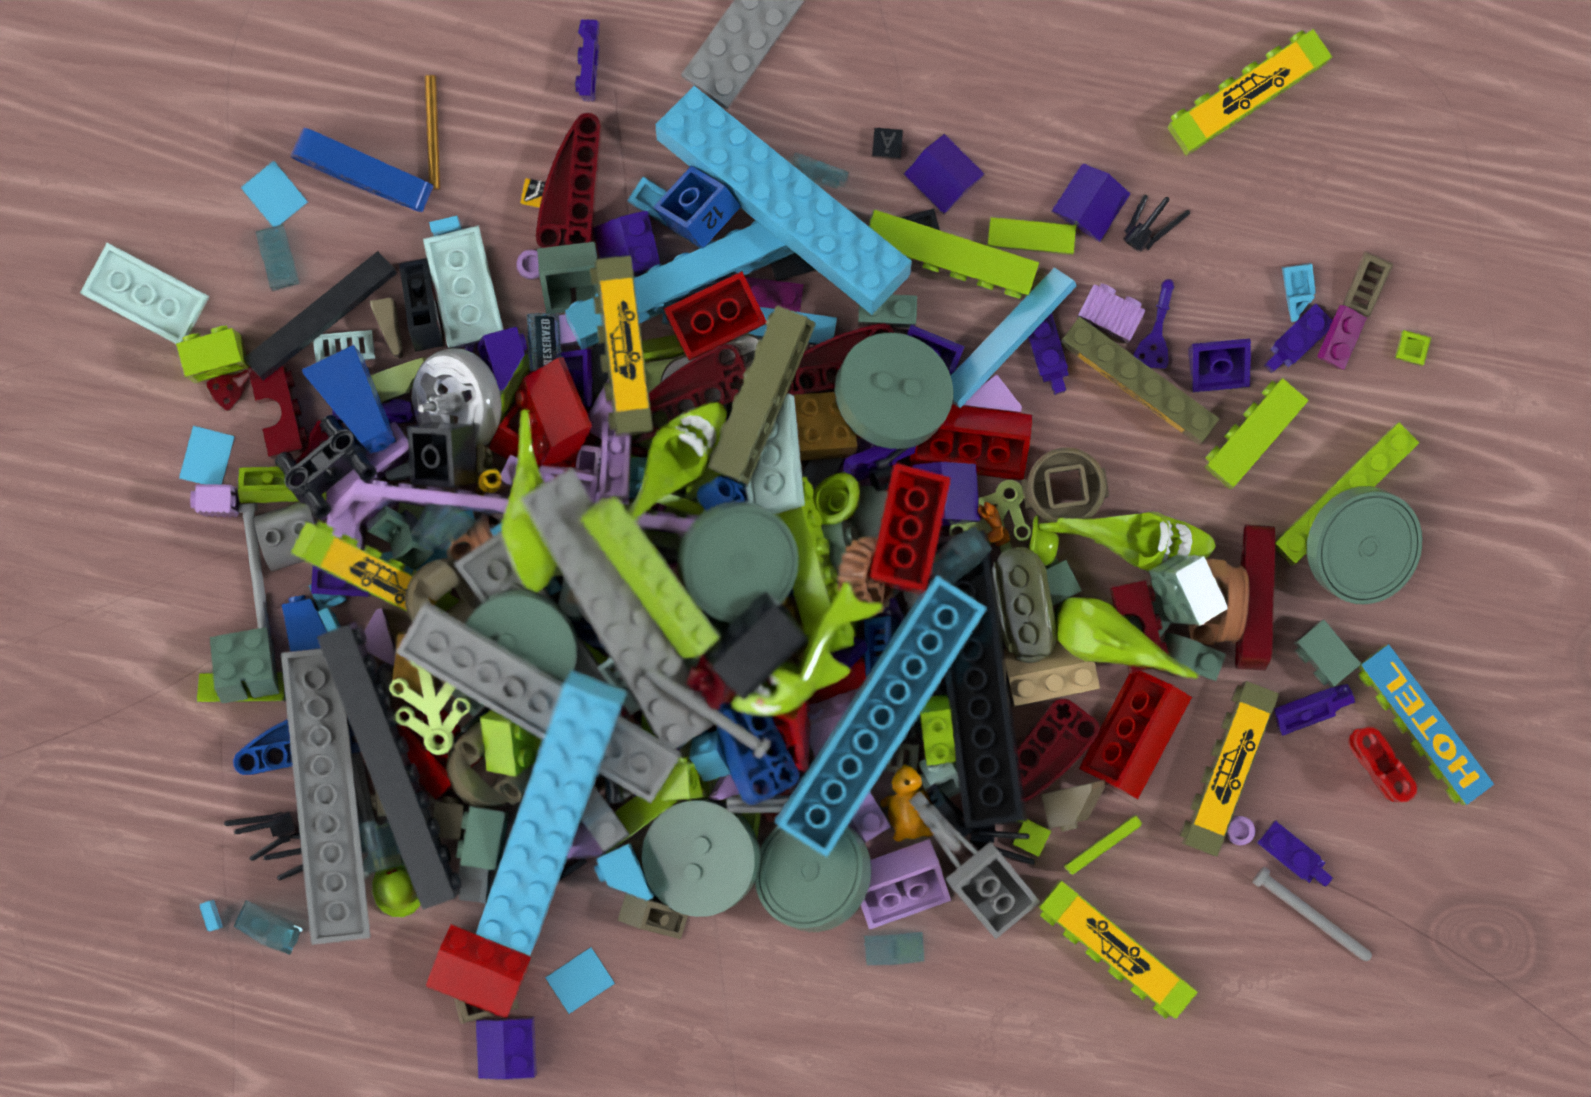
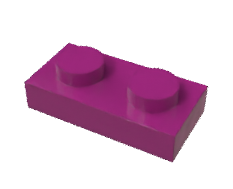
M752 277L746 278L759 307L775 309L777 305L793 312H800L804 284Z
M1339 305L1317 358L1337 369L1344 370L1367 318L1347 306Z

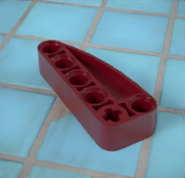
M587 112L577 117L565 135L550 168L537 219L535 236L540 248L574 244L571 242V239H576V235H581L585 243L592 242L602 137L601 123L593 113ZM588 121L595 123V131L591 134L581 132L583 123ZM583 150H590L594 155L591 161L584 163L578 160L579 153ZM581 178H587L591 181L590 187L585 191H580L575 187L576 182ZM578 206H584L588 209V215L584 219L573 217V211ZM547 232H553L557 235V240L552 245H544L542 243V236Z
M876 324L859 328L823 341L804 351L787 394L794 396L835 392V383H831L827 379V371H831L837 376L839 368L853 347L875 333H895L893 328L887 324ZM800 376L809 380V389H805L800 385Z
M731 344L721 345L682 366L650 391L648 397L653 430L651 433L641 434L639 438L632 439V444L641 443L655 437L656 432L661 428L653 420L656 412H664L669 422L682 414L680 404L684 399L692 401L694 408L710 403L706 398V392L711 387L718 389L721 397L718 403L724 406L733 402L736 394L741 391L740 389L733 388L732 383L736 382L734 378L738 376L739 379H743L744 373L748 368L739 348ZM725 349H730L735 354V361L730 366L723 364L720 358L721 353Z
M1245 524L1240 565L1247 571L1249 598L1244 632L1241 639L1236 642L1235 668L1266 671L1272 657L1275 526Z
M1061 698L1051 703L1017 748L1018 758L1025 749L1031 750L1035 755V761L1030 766L1023 765L1019 759L1024 802L1035 797L1063 775L1083 755L1099 734L1100 727L1098 722L1068 699ZM1066 704L1069 717L1067 719L1065 717L1058 719L1056 706L1062 707ZM1082 721L1090 722L1093 727L1092 734L1087 738L1082 737L1078 733V726ZM1043 726L1049 727L1053 733L1052 739L1048 743L1040 742L1037 737L1039 728Z

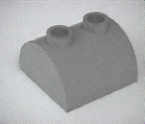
M299 502L254 516L258 541L265 561L272 572L305 562V560L290 552L306 521L315 526L318 523L313 512L306 504Z

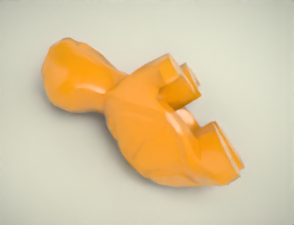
M906 765L900 767L892 779V788L897 794L885 797L880 803L882 807L888 806V816L894 828L893 839L896 842H901L904 839H916L921 836H934L931 829L919 816V812L909 802L919 792L922 780L921 776L912 767ZM920 791L932 805L931 796L927 791Z

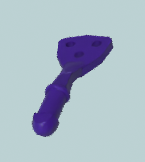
M1166 279L1162 282L1158 304H1156L1157 314L1151 333L1139 343L1133 354L1134 357L1149 368H1166L1168 366V347L1162 332L1163 321L1167 310H1170L1169 304L1172 291L1174 290V282L1171 279ZM1151 345H1156V350H1151ZM1141 353L1145 354L1144 359L1139 358ZM1158 357H1162L1163 361L1161 363L1157 362Z

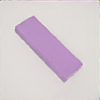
M603 422L599 501L617 497L621 504H629L632 435L615 437V430L609 429L608 422Z

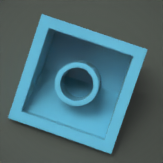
M631 843L596 859L598 865L594 866L600 882L606 880L608 886L644 900L654 897V893L648 885L644 871Z

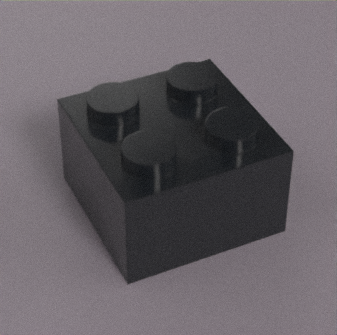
M427 422L407 427L412 485L455 488L478 482L474 424Z

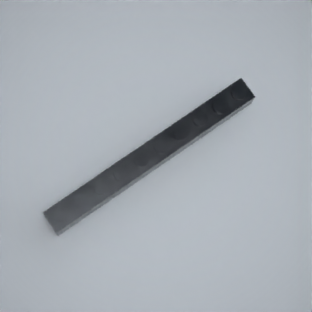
M355 621L317 636L422 909L424 910L455 899L461 893L460 888H462L460 877L457 872L452 871L449 863L451 855L448 847L441 843L438 835L441 833L439 823L435 817H431L429 812V797L425 790L421 791L417 781L420 779L418 769L414 763H410L407 755L409 752L408 743L405 737L400 736L396 725L399 723L395 719L396 713L394 709L389 708L386 701L388 692L385 684L382 681L379 682L376 675L377 663L374 656L367 652L365 646L367 638L361 626L358 627Z

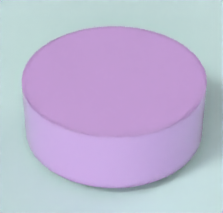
M526 250L522 252L516 263L519 273L526 279L533 280L539 278L537 251Z
M1233 817L1226 837L1231 843L1236 845L1248 844L1254 838L1255 826L1247 817Z

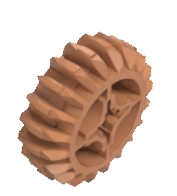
M860 537L859 540H853L851 545L846 547V554L841 555L842 563L838 566L840 572L836 577L839 579L837 590L840 591L844 582L850 583L852 591L858 600L882 603V609L877 612L882 613L884 607H889V599L894 598V588L869 578L877 538Z

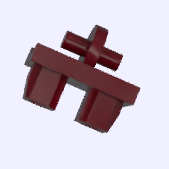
M701 654L698 664L689 670L690 675L688 676L687 684L691 690L699 691L711 709L718 710L722 702L731 703L737 693L714 670L705 654Z

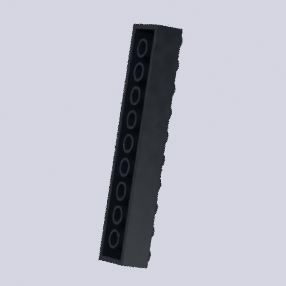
M985 531L938 537L931 568L932 575L938 576L987 608L945 672L965 827L969 830L1027 822L1002 633L992 575L993 567L988 534Z

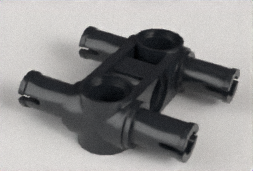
M328 415L320 422L321 429L325 431L329 439L302 461L297 463L290 452H282L275 459V464L285 475L286 487L300 503L306 504L318 519L326 517L331 511V506L326 502L322 494L354 469L362 481L373 479L377 473L376 468L366 457L365 447L351 430L342 427L334 415Z

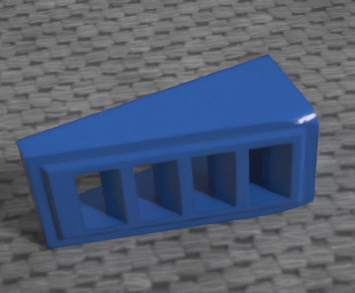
M891 616L864 619V635L868 648L865 652L866 677L880 657H876V652L884 651L899 628V619ZM879 629H885V634H878ZM878 640H885V645H877Z

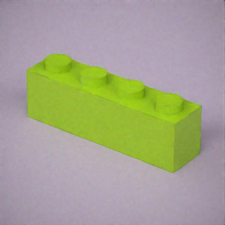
M1283 378L1278 383L1272 380L1262 391L1265 398L1258 405L1253 402L1243 413V416L1246 417L1245 421L1240 426L1234 424L1224 435L1227 439L1226 443L1221 448L1216 445L1205 457L1209 462L1204 468L1230 490L1235 487L1309 401Z

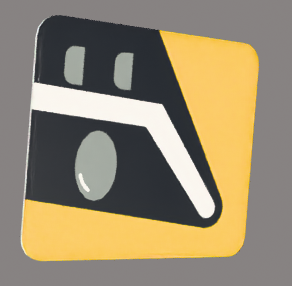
M526 178L520 203L540 208L546 182Z

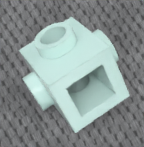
M926 759L918 762L923 772L920 776L925 791L936 783L949 798L961 792L957 761L928 766Z

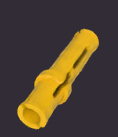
M495 469L484 471L476 483L477 487H475L477 494L484 497V493L496 492L501 486V474Z

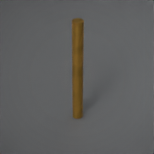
M426 75L429 183L434 186L433 190H440L436 76Z

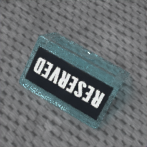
M527 314L529 366L531 371H536L561 357L559 314Z

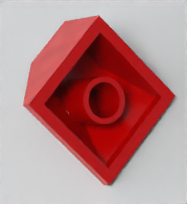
M807 700L792 711L771 716L797 769L803 772L808 770L811 730L810 706Z

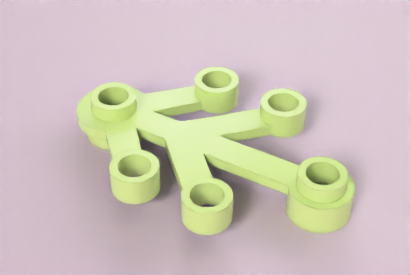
M1005 480L997 486L995 493L979 498V505L984 506V502L997 505L996 509L999 512L1002 526H1004L1003 519L1009 510L1015 525L1014 537L1018 541L1024 542L1030 538L1031 529L1025 524L1019 506L1024 499L1023 490L1017 481ZM1007 489H1012L1015 491V496L1012 499H1007L1004 496V492ZM981 518L980 522L951 525L949 535H953L952 531L955 527L962 528L963 534L983 530L988 534L992 531V528ZM1021 527L1026 528L1028 531L1027 536L1024 538L1017 535V530ZM1010 541L999 546L1001 553L1012 548Z
M409 660L413 666L418 668L423 697L410 689L407 681L403 678L394 679L389 689L393 696L403 698L428 716L429 725L414 717V711L408 706L399 708L395 714V719L400 725H407L423 736L425 747L431 753L444 754L453 745L454 738L451 731L462 715H466L469 712L471 701L465 696L458 697L453 703V711L442 724L439 712L456 688L446 682L436 696L432 673ZM401 683L404 691L397 692L394 689V684ZM457 702H465L467 709L464 711L459 710ZM400 712H408L410 719H401ZM437 734L442 735L444 743H436L434 736Z

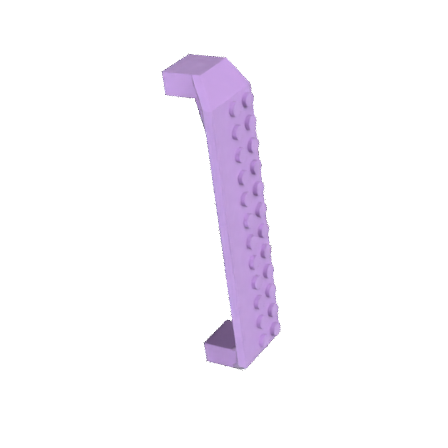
M370 480L369 484L355 482L331 507L327 525L334 528L333 535L341 538L344 533L358 540L359 542L356 547L364 550L366 524L384 506L392 508L397 503L505 514L508 499H506V496L494 493H484L483 497L467 490H456L455 493H449V490L439 487L427 486V490H420V487L403 483H398V487H392V484L384 481ZM645 511L635 523L641 530L677 533L683 539L690 525L699 516L687 515L686 519L678 518V515L674 513L658 512L656 516L649 515V512Z

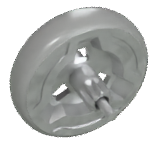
M452 348L434 353L420 366L412 388V406L417 424L427 422L454 423L453 415L458 416L459 424H474L475 447L478 444L486 446L495 435L501 417L499 387L486 363L470 351ZM442 385H444V386H446V387L448 388V391H447L446 394H444V391H443V389H442Z

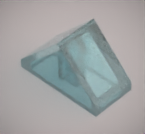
M922 932L864 936L866 965H898L924 961Z

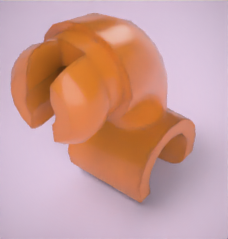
M984 502V506L980 504L978 514L992 528V531L988 533V540L992 543L995 542V545L998 547L1009 542L1010 535L1007 529L1002 526V521L996 507L989 502Z

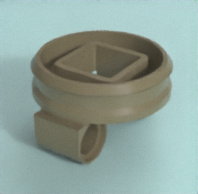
M1065 447L1047 452L1034 464L1028 479L1021 480L1025 509H1033L1039 517L1048 523L1058 522V518L1090 519L1099 510L1104 498L1109 497L1105 468H1101L1091 455L1076 448ZM1079 470L1082 500L1053 504L1049 474Z
M434 560L422 566L414 574L409 582L405 596L407 614L412 623L424 603L431 604L428 597L436 601L453 587L461 600L444 613L465 624L474 609L481 603L455 566L456 560Z
M478 722L461 735L449 752L447 772L451 785L465 802L476 808L492 810L503 806L507 802L514 805L525 794L533 770L528 767L517 776L500 774L494 783L489 786L470 767L481 756L485 759L481 723Z

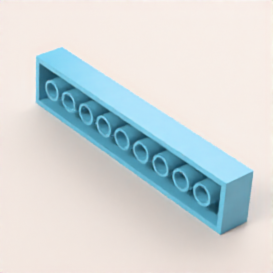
M693 86L655 124L656 137L661 144L688 166L692 165L725 185L741 205L740 208L871 315L910 276L911 260L696 86Z
M931 576L927 591L918 596L774 822L777 826L827 857L987 609L986 607L938 576Z
M574 671L570 672L562 687L476 935L527 955L531 954L539 938L623 705L626 691Z

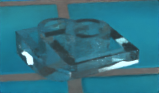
M284 225L256 231L261 257L264 261L271 290L276 291L300 284Z

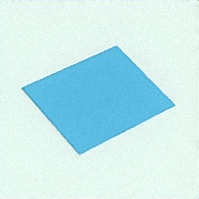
M272 161L241 187L274 229L308 202L275 161Z
M193 426L179 478L199 484L222 485L235 436Z
M591 947L545 977L569 1014L615 984Z

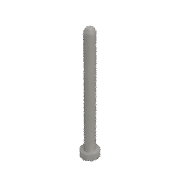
M258 504L238 505V513H243L258 628L267 627L270 633L258 537L254 524V511H258Z
M650 668L647 671L648 679L752 748L755 757L760 759L770 745L769 740L766 738L759 740L717 710L711 709L708 704L655 668Z
M1264 866L1257 873L1252 881L1253 884L1257 887L1265 886L1363 961L1371 959L1372 954L1368 949L1269 876V869Z

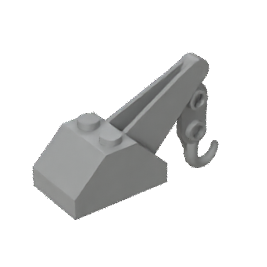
M920 791L909 800L957 867V870L945 880L995 939L1040 903L1038 898L991 842L978 852L940 814L935 806L929 803ZM959 840L974 854L962 866L951 851H958L961 848Z

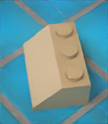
M1058 640L1054 650L1048 657L1034 663L1022 662L1016 658L1017 656L1013 652L1010 653L1008 649H1004L1009 692L1013 707L1100 689L1095 661H1085L1075 657Z

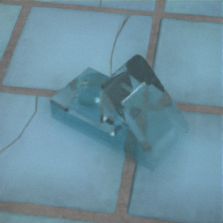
M797 152L794 154L793 163L795 167L814 183L817 182L818 178L823 179L821 183L831 188L838 189V186H846L849 178L848 171Z

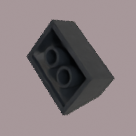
M765 591L759 598L753 600L751 605L738 618L731 622L729 627L719 636V639L704 654L714 670L745 701L807 640V637L788 608Z

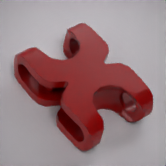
M1374 727L1354 730L1348 737L1349 748L1364 769L1369 772L1371 779L1382 795L1390 802H1408L1412 800L1417 793L1416 782L1401 761L1395 757L1394 751L1380 731ZM1364 736L1368 737L1370 741L1368 749L1363 745ZM1397 781L1402 786L1401 792L1399 794L1396 792L1394 788V784Z

